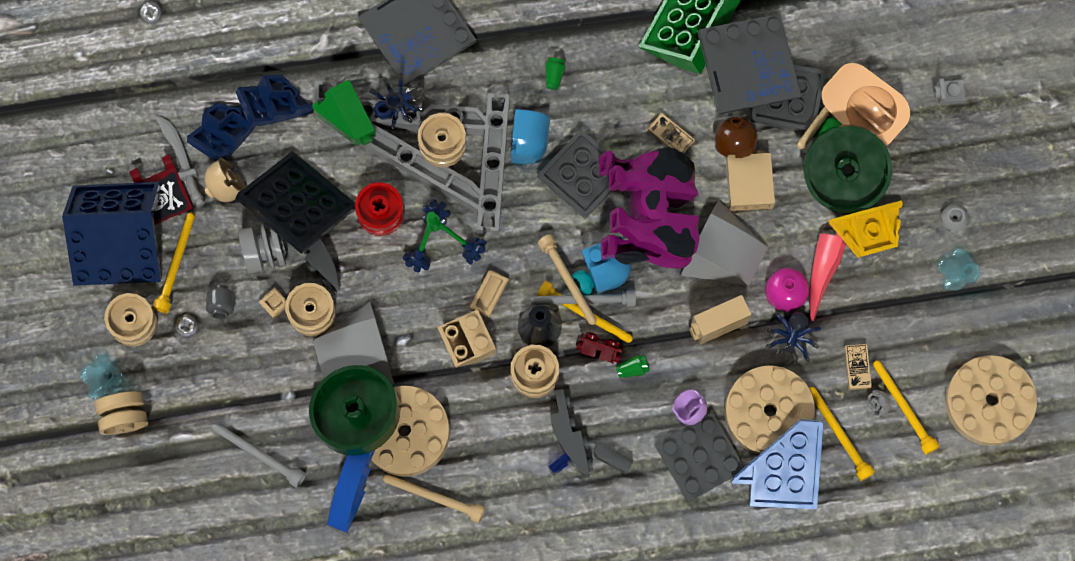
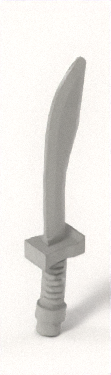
M156 116V120L165 138L172 145L179 158L183 171L182 173L178 172L181 182L186 181L192 195L191 198L197 207L203 206L205 204L204 197L199 192L194 178H198L195 168L190 169L177 131L169 121L163 117Z

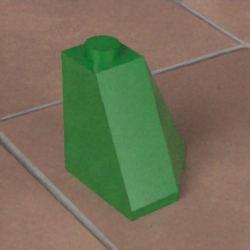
M349 79L329 89L324 94L325 97L321 103L316 101L312 105L316 117L354 145H367L376 137L375 129Z

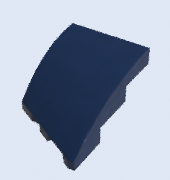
M282 74L263 75L258 86L238 87L235 92L250 127L283 122L313 111V104H308L300 96L301 92L292 86L289 80Z
M216 102L202 113V124L187 136V143L214 161H217L219 158L226 160L246 140L255 127L249 126L242 108L230 107Z

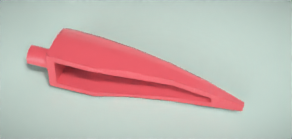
M837 232L835 235L820 234L810 283L811 321H814L824 292L841 263L846 243Z

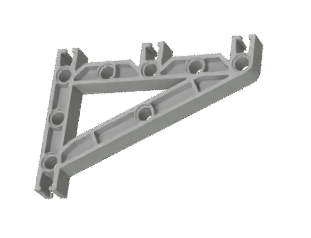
M315 81L313 104L316 101L321 103L324 99L321 98V91H323L324 86L323 81ZM331 82L330 89L337 86V82ZM409 87L402 88V94L410 91ZM417 88L415 96L418 98L417 104L412 106L420 107L421 110L414 112L403 105L407 114L414 113L416 115L415 119L405 120L402 112H398L394 129L418 131L422 122L430 115L449 113L459 118L466 134L484 135L480 188L473 181L449 167H435L427 163L418 149L381 129H393L391 124L394 114L387 120H381L374 113V106L379 101L359 99L364 110H371L373 112L368 118L376 133V137L373 138L374 140L371 143L359 146L478 214L477 235H485L486 233L482 226L483 219L494 218L495 227H490V231L493 233V236H499L510 95L503 94V99L501 100V104H504L503 111H493L492 103H494V98L496 99V94L488 93L486 116H484L478 108L430 105L423 111L424 90L423 88ZM316 117L317 121H319V122L322 123L323 125L329 127L330 129L334 130V129L331 128L329 125H327L325 122H323V121L320 120L318 117ZM495 119H499L503 122L498 127L493 126L491 124V122ZM406 154L413 157L409 162H404L401 158ZM490 161H497L499 166L490 168L488 163ZM489 202L494 203L496 205V207L490 211L484 208L485 204Z

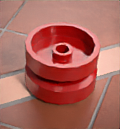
M371 183L364 187L357 195L355 202L358 222L365 231L371 235L385 236L390 235L400 227L405 213L402 197L396 188L387 183Z

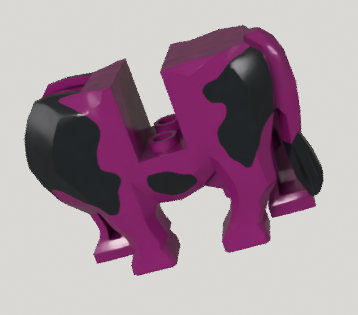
M671 147L659 148L652 152L644 153L636 159L625 160L615 157L612 151L607 150L599 156V175L609 176L610 191L618 189L620 191H631L629 204L631 216L621 207H617L610 212V233H620L629 240H622L610 234L601 240V259L606 260L612 257L623 264H637L646 261L665 268L677 269L688 266L692 260V255L697 252L699 244V216L670 213L667 210L668 207L680 208L698 196L695 186V166L693 161L681 151Z

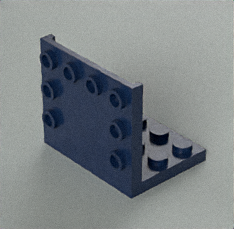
M160 182L72 186L62 218L73 286L161 282L162 276L153 218L160 193Z

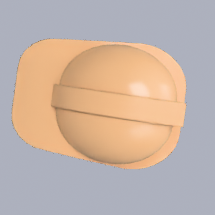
M847 63L843 65L822 89L823 104L843 125H857L870 130L881 139L885 146L889 145L909 122L910 107L903 95L860 64Z

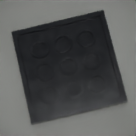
M293 151L238 192L235 198L301 254L355 211V202Z

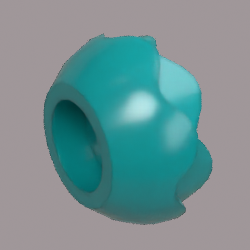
M584 270L574 272L572 278L582 295H589L594 287L591 275Z

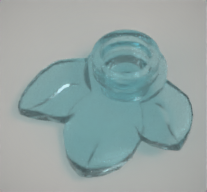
M955 249L953 258H945L937 263L940 272L947 276L943 283V289L961 290L966 283H973L980 277L979 266L972 262L970 254L962 249ZM967 269L973 270L970 275H966L965 271Z
M96 355L94 357V365L85 367L80 373V378L83 382L90 385L88 397L97 399L106 396L110 388L119 385L122 380V374L119 368L112 366L111 360L108 357ZM112 373V378L108 380V375Z

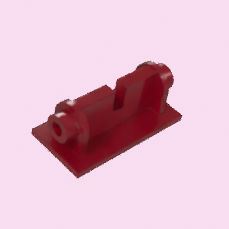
M592 332L581 334L579 339L583 340V342L579 341L576 348L580 350V353L595 357L597 350L601 351L599 359L612 364L619 362L621 355L617 354V352L621 353L624 346L620 345V342L613 339H607V341L599 339V335Z

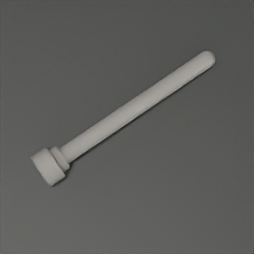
M625 289V291H621V294L583 295L587 303H621V305L626 307H635L636 305L635 289ZM573 295L532 296L530 298L532 305L577 304Z
M218 423L212 425L214 432L285 475L290 485L298 488L306 477L304 471L299 468L297 470L295 468L290 469Z

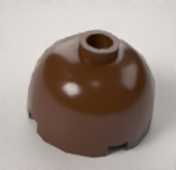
M741 117L728 118L722 121L716 129L715 149L723 156L728 157V154L735 155V158H743L756 151L758 143L757 130L747 119Z

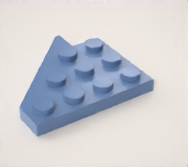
M799 419L732 478V484H751L750 506L817 510L823 420Z

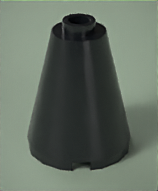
M544 305L528 308L522 313L518 322L520 338L528 345L550 347L557 341L562 330L559 315L552 308Z

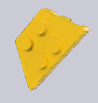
M901 200L828 221L857 258L898 247V230L901 223L898 216L899 208H902L903 203Z

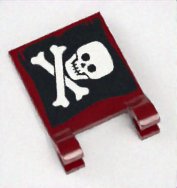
M169 154L161 157L166 170L151 177L142 179L137 168L129 171L134 183L160 182V193L153 215L154 225L193 209Z

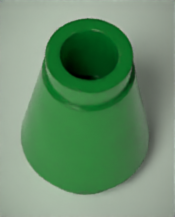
M548 58V61L545 63L547 89L559 90L566 65H564L565 60Z
M638 354L616 366L619 378L642 376L646 372H650L645 355L640 356Z

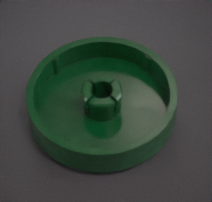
M838 125L822 132L810 144L804 158V179L811 195L822 206L839 213H856L872 207L886 193L892 178V161L886 146L873 132L857 125ZM850 163L853 165V171L850 174L842 173L841 168L845 164Z
M363 365L342 367L328 374L314 390L309 405L310 422L320 440L331 450L343 455L352 456L372 452L386 443L397 428L401 412L399 397L387 377L378 370ZM358 407L359 411L351 412L353 408Z

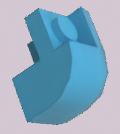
M515 110L511 163L533 164L545 155L548 147L549 116L535 111Z
M601 243L581 250L594 283L596 294L607 293L625 284L630 276L631 264L620 263L612 257L602 260Z

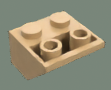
M478 309L437 327L455 368L480 362L496 354L495 345Z

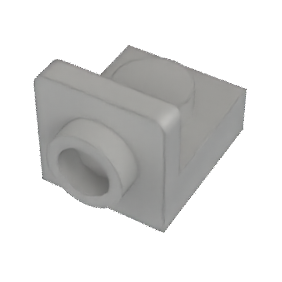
M941 78L933 88L934 97L938 98L939 105L964 103L966 101L963 80L944 81V78Z

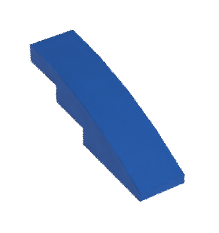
M375 450L362 455H347L337 483L327 525L348 533L365 494V491L362 489L371 471L368 466Z

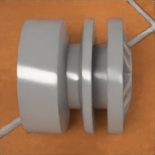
M261 224V235L258 236L253 227L238 230L242 253L249 275L263 272V261H268L271 269H275V258H278L280 267L286 266V249L283 238L271 228V232L267 233L264 224Z

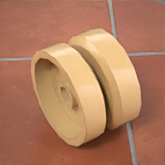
M437 113L426 118L418 130V145L421 156L427 163L435 167L446 168L460 161L466 151V132L460 120L449 113Z
M304 283L296 286L287 297L285 312L291 326L298 333L305 336H318L332 327L336 318V307L331 294L323 286L316 283ZM308 308L311 310L314 308V310L311 312L307 311Z
M126 293L117 296L109 303L105 311L104 320L107 329L119 343L125 346L136 347L143 345L153 337L157 330L158 320L154 309L145 298L138 294Z
M529 345L523 347L515 354L511 362V380L520 394L529 398H540L548 395L555 388L559 379V363L550 349L541 345ZM533 369L538 370L536 375L532 374Z
M142 392L117 393L96 400L94 402L96 414L102 416L98 421L99 433L102 435H116L146 427L149 424L147 413L140 410L145 405Z

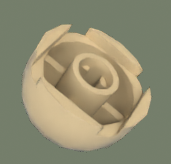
M219 158L207 168L204 178L206 187L204 189L210 198H216L222 202H232L235 200L237 193L245 188V184L238 173L234 174L230 170L233 166L223 158Z

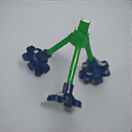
M432 199L429 202L430 207L424 205L422 211L426 215L422 219L428 225L420 247L416 251L410 250L409 253L404 254L403 260L406 261L405 265L407 267L414 266L413 270L418 273L421 271V267L424 270H429L431 259L425 256L424 248L430 233L440 229L462 244V247L466 249L462 256L469 265L473 263V260L477 262L481 259L479 253L485 252L486 240H480L475 237L471 243L446 227L447 221L444 218L449 217L451 212L450 210H444L447 205L444 201H441L438 205L437 201Z

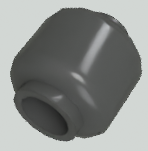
M217 285L207 292L205 309L212 318L226 319L234 312L235 294L227 286Z

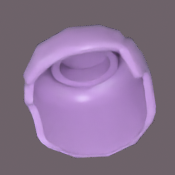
M686 390L676 398L672 407L677 418L685 425H695L707 414V402L696 390Z

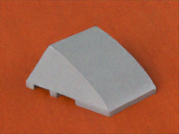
M718 200L699 236L697 252L692 255L690 264L684 267L680 277L700 278L701 280L721 281L722 283L749 286L768 247Z
M371 302L313 340L323 379L339 368L363 365L378 370L394 385Z

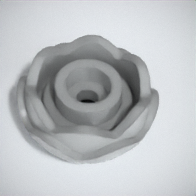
M950 205L941 214L943 226L951 231H961L968 224V213L960 205Z
M872 391L868 395L870 401L868 405L869 410L874 413L875 417L881 416L882 418L891 409L890 398L883 391Z

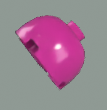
M779 269L770 276L766 283V299L779 312L790 313L797 311L804 305L809 295L807 279L796 269Z

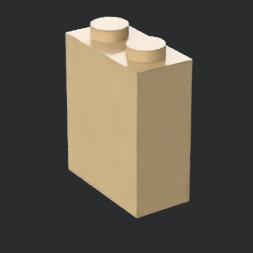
M758 150L743 158H735V155H728L726 158L729 210L773 209L775 198L771 153Z
M740 295L693 316L689 330L694 341L698 340L701 345L748 324L752 314L743 296Z

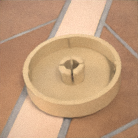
M981 356L965 363L953 375L946 390L945 407L951 424L963 437L976 444L998 446L1016 439L1029 427L1037 408V394L1031 378L1017 363L1000 356ZM987 396H991L994 399L997 397L994 406L986 402Z
M761 366L743 374L731 387L725 402V421L730 434L736 442L746 450L759 455L799 419L814 420V399L807 384L794 372L779 366ZM773 405L775 410L774 416H767L764 412V407Z
M413 386L394 387L397 392L401 406L399 423L389 440L375 450L371 461L389 474L410 477L430 470L442 459L450 441V423L441 403L432 394ZM401 426L403 428L410 427V434L401 436Z

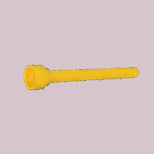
M193 213L186 215L161 296L154 300L152 308L158 312L166 314L170 312L172 304L169 297L195 219Z
M545 280L537 296H556L561 294L555 291L556 288L552 287L553 284ZM561 304L585 318L578 304ZM594 314L597 326L626 343L632 342V335Z
M878 360L874 361L873 367L919 436L920 444L922 445L921 449L924 454L928 455L939 448L940 444L936 438L933 439L932 436L927 434L882 363Z
M810 387L814 403L856 465L857 477L860 481L867 479L876 471L871 464L868 465L867 462L862 460L816 388Z

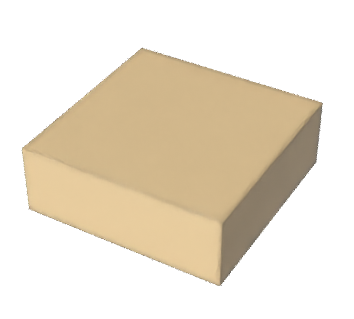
M274 288L259 303L274 319L285 310L286 299Z

